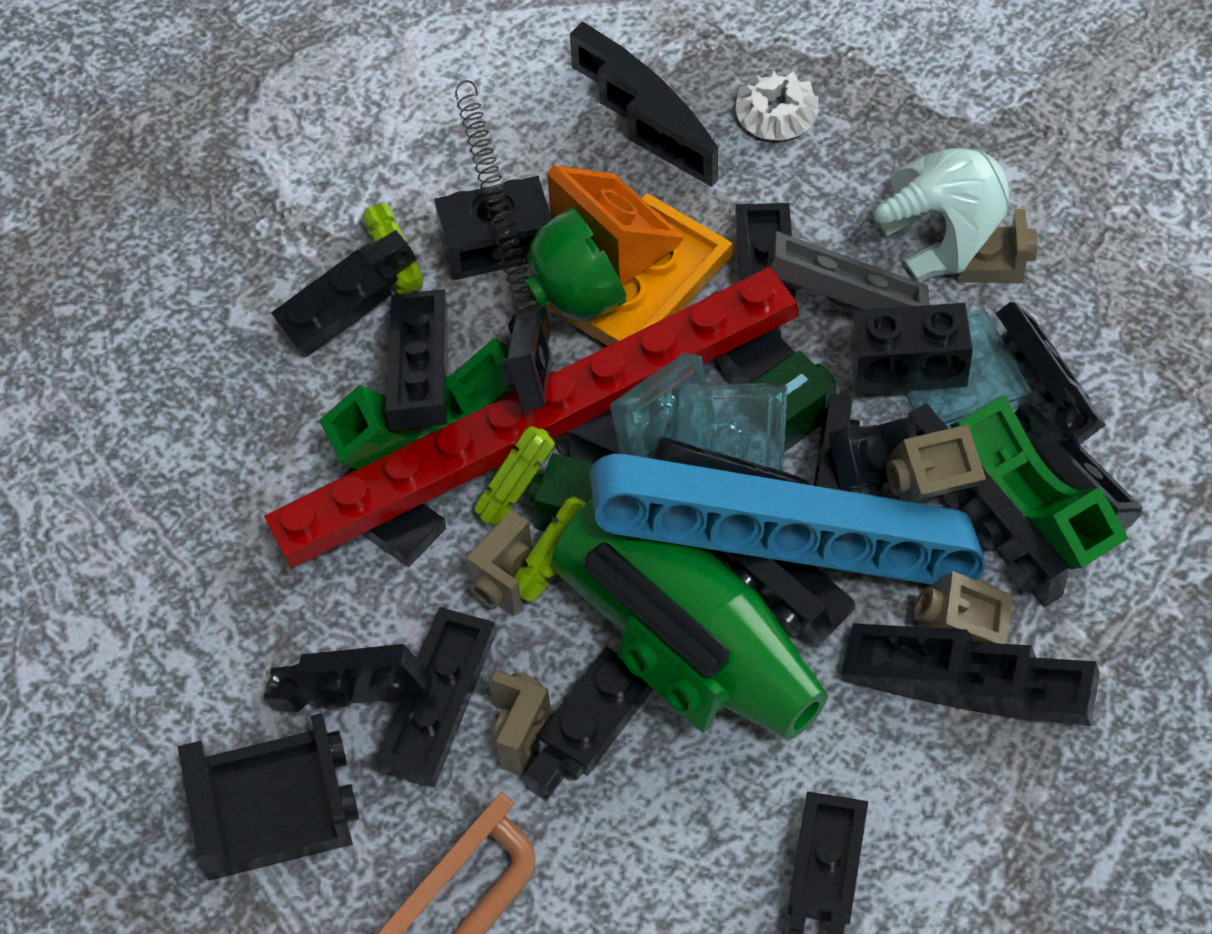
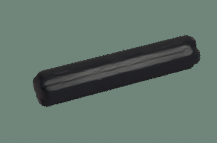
M602 542L595 549L590 550L585 557V571L702 675L712 678L726 667L731 654L729 648L608 543Z

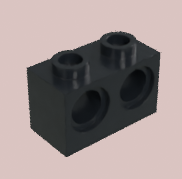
M966 303L852 311L850 354L856 395L968 387L973 345Z

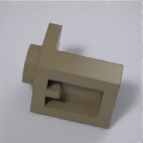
M1014 209L1011 227H997L972 258L966 269L962 273L957 274L958 283H1023L1026 262L1035 261L1037 255L1036 229H1027L1026 209Z
M968 424L904 439L888 455L886 465L887 480L892 492L895 495H900L902 501L921 503L926 498L979 486L986 480Z
M512 510L466 557L470 580L469 586L474 596L489 608L495 609L499 606L510 615L515 616L522 608L519 582L514 576L520 567L528 565L525 559L532 551L529 522Z
M952 571L933 585L922 590L915 604L914 617L918 620L917 627L966 629L969 631L973 642L1008 644L1013 595Z
M494 670L488 680L492 703L503 711L496 721L492 742L496 744L501 769L523 777L534 755L531 753V747L536 741L538 733L552 717L548 689L543 687L538 680L527 674L513 673L509 675Z

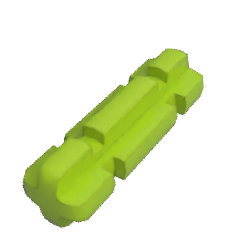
M380 202L375 206H368L364 210V224L369 235L374 238L373 243L394 230H397L406 241L399 225L394 222L395 216L389 205ZM413 262L396 275L398 280L393 284L396 292L399 294L421 289L423 286L422 273L417 262Z
M530 426L523 431L515 444L519 449H511L488 485L492 490H484L475 504V511L480 516L482 522L497 525L510 510H513V506L510 503L514 505L518 503L540 470L541 466L537 463H545L554 449L555 442L549 437V433L546 430Z
M573 496L564 502L556 514L558 521H553V523L549 524L525 559L528 565L520 567L514 578L519 582L522 599L531 603L541 596L549 584L547 578H551L556 574L551 566L554 548L566 526L586 504L583 500Z

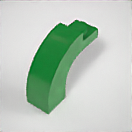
M493 338L447 378V424L435 425L426 430L412 431L399 429L389 431L386 416V395L358 385L319 420L340 463L358 470L512 394L506 388L501 364L502 359L508 358L507 344Z
M1005 395L989 401L950 424L951 428L968 424L982 467L1070 566V569L1083 568L1129 539L1101 487L1087 490L1071 488L1048 469L1032 446Z

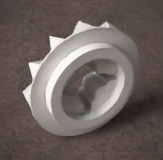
M772 69L769 75L764 78L753 74L747 86L739 87L735 106L736 116L740 124L757 137L768 140H787L803 134L813 125L818 114V96H815L813 93L811 81H798L794 71L784 77L778 76L774 69ZM784 96L786 99L785 103H780L776 108L772 109L771 113H768V102H774L777 97Z

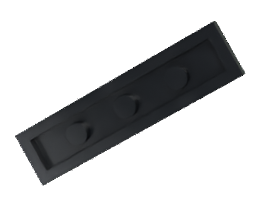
M445 289L391 295L386 416L389 431L399 429L422 431L435 425L447 424L448 303Z
M927 403L908 413L907 418H911L914 421L917 436L949 429ZM984 468L986 480L979 486L942 494L943 499L951 508L960 509L971 518L977 538L986 549L990 551L995 550L1009 566L1014 582L1025 593L1031 592L1044 608L1063 597L1070 566Z

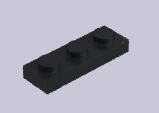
M439 607L418 657V661L433 678L430 694L426 697L405 698L400 701L376 758L378 771L428 786H436L497 634L495 622Z

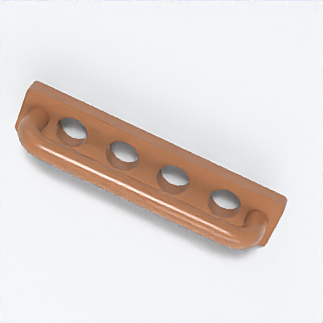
M501 791L376 934H403L484 839L490 835L508 851L511 856V864L452 933L486 934L525 888L534 873L536 856L531 841L521 829L505 816L515 803Z

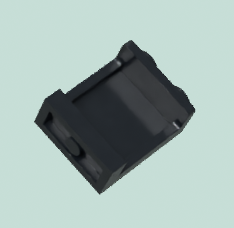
M323 713L310 716L313 726L311 731L207 756L202 740L177 746L197 854L208 881L353 845L349 822L360 820L352 784L340 786L336 769L348 766L340 731L328 733Z

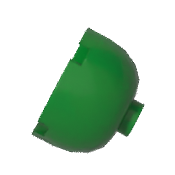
M573 207L557 215L541 227L530 242L527 260L532 276L525 279L524 282L539 308L550 304L564 318L573 321L593 320L626 303L627 295L604 250L599 251L594 241L590 238V236L594 235Z

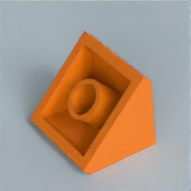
M553 165L547 174L552 219L573 207L594 235L590 236V238L594 241L600 252L604 250L622 285L676 249L684 239L674 227L616 174Z

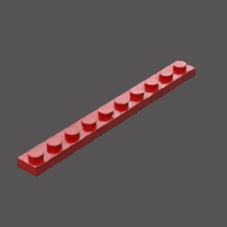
M768 267L551 374L546 406L542 408L523 411L518 393L514 392L264 515V518L290 569L501 465L511 449H519L515 444L523 431L530 426L546 430L549 433V437L554 439L799 317L797 301L772 268Z

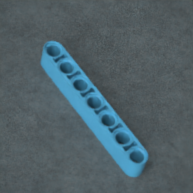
M627 454L604 456L593 464L589 472V484L596 522L604 531L612 534L932 585L952 571L977 580L984 572L986 565L971 518L965 512L956 509Z

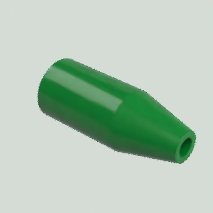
M592 499L577 512L566 526L552 554L551 566L553 571L624 634L617 656L626 664L627 668L635 676L642 678L669 703L670 707L677 714L685 717L699 731L704 733L711 728L716 712L723 707L787 740L800 735L817 718L827 701V692L761 596L709 550L606 532L596 522ZM602 542L608 543L729 648L731 654L726 667L712 678L702 675L585 571V557L590 550L595 549Z

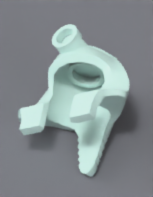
M949 148L922 156L896 170L890 177L894 195L877 207L873 218L881 232L888 238L919 220L921 212L926 213L929 210L941 212L946 220V234L942 243H936L904 260V264L917 282H922L934 276L959 274L966 269L972 258L997 228L1000 221L1007 215L1010 204L1009 182L1002 166L985 152L975 148Z

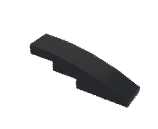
M582 21L570 33L572 68L599 83L600 104L628 119V140L713 187L718 181V146L693 111L660 76L628 50Z
M853 623L841 676L844 681L902 697L953 708L1026 720L1091 726L1100 671L1096 661L1036 658L1032 645L973 642L969 631L966 629Z

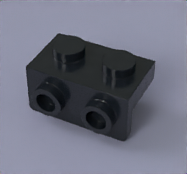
M725 552L731 570L753 588L763 601L772 608L771 612L779 624L794 636L801 633L817 648L855 610L854 600L815 566Z

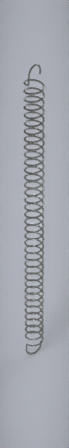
M465 80L460 82L455 89L456 99H459L457 90L463 83L472 84L476 94H469L461 98L457 103V108L461 110L459 114L464 119L462 125L466 128L465 135L469 137L467 143L471 146L470 153L474 155L472 161L476 164L475 171L479 173L477 179L482 182L480 189L484 191L483 198L487 200L485 207L490 209L488 212V216L492 218L490 225L495 228L493 235L497 237L496 244L500 246L498 253L503 255L501 258V262L505 264L503 271L508 274L506 281L511 283L509 286V290L513 292L511 299L516 302L514 309L518 311L520 310L517 308L518 303H526L534 299L532 295H529L520 300H515L514 295L516 293H526L529 290H524L528 289L525 286L514 291L511 289L512 285L525 283L520 280L527 279L528 276L518 278L513 282L509 280V276L523 274L528 271V268L521 267L507 272L506 267L522 264L526 259L517 258L508 263L503 261L505 256H515L521 254L523 250L517 248L505 254L501 252L502 247L518 245L520 240L513 239L502 245L498 243L500 238L515 236L518 231L509 230L501 235H497L495 232L497 229L509 228L515 222L506 221L498 226L493 225L494 220L509 218L512 212H502L495 217L490 215L492 210H503L509 207L510 204L503 202L492 208L488 206L489 201L503 200L507 197V194H496L489 199L485 197L486 192L500 191L505 185L496 184L486 190L482 186L484 183L497 182L502 176L493 175L484 181L480 179L481 174L497 172L499 167L490 166L482 171L477 169L478 165L492 164L497 158L487 157L479 162L475 161L476 156L489 155L493 153L494 149L484 148L477 153L472 151L473 147L487 146L492 140L482 139L474 144L470 143V138L484 137L489 131L479 130L471 135L467 134L468 129L482 128L486 125V122L476 121L469 126L465 125V120H476L484 115L483 112H474L466 117L462 116L463 111H474L481 107L480 103H471L463 109L460 107L459 104L462 100L471 96H478L475 83ZM479 105L476 108L467 109L468 107ZM481 114V115L478 116V117L469 118V117H471V116H473V115ZM479 123H484V124H482V125H480V126L472 127L473 125H476V124H479ZM486 132V133L483 134V135L474 136V135H476V134H478V133ZM489 141L485 144L477 145L478 143ZM487 150H491V151L488 152V153L479 154V153H481V152H484V151H487ZM494 159L490 162L482 163L486 160ZM497 168L493 171L485 172L489 169ZM499 177L496 180L488 181L489 179ZM502 186L501 188L491 190L492 188ZM536 304L523 308V311L526 308L536 309L539 306ZM556 443V449L561 455L570 454V450L566 453L561 452L558 443Z

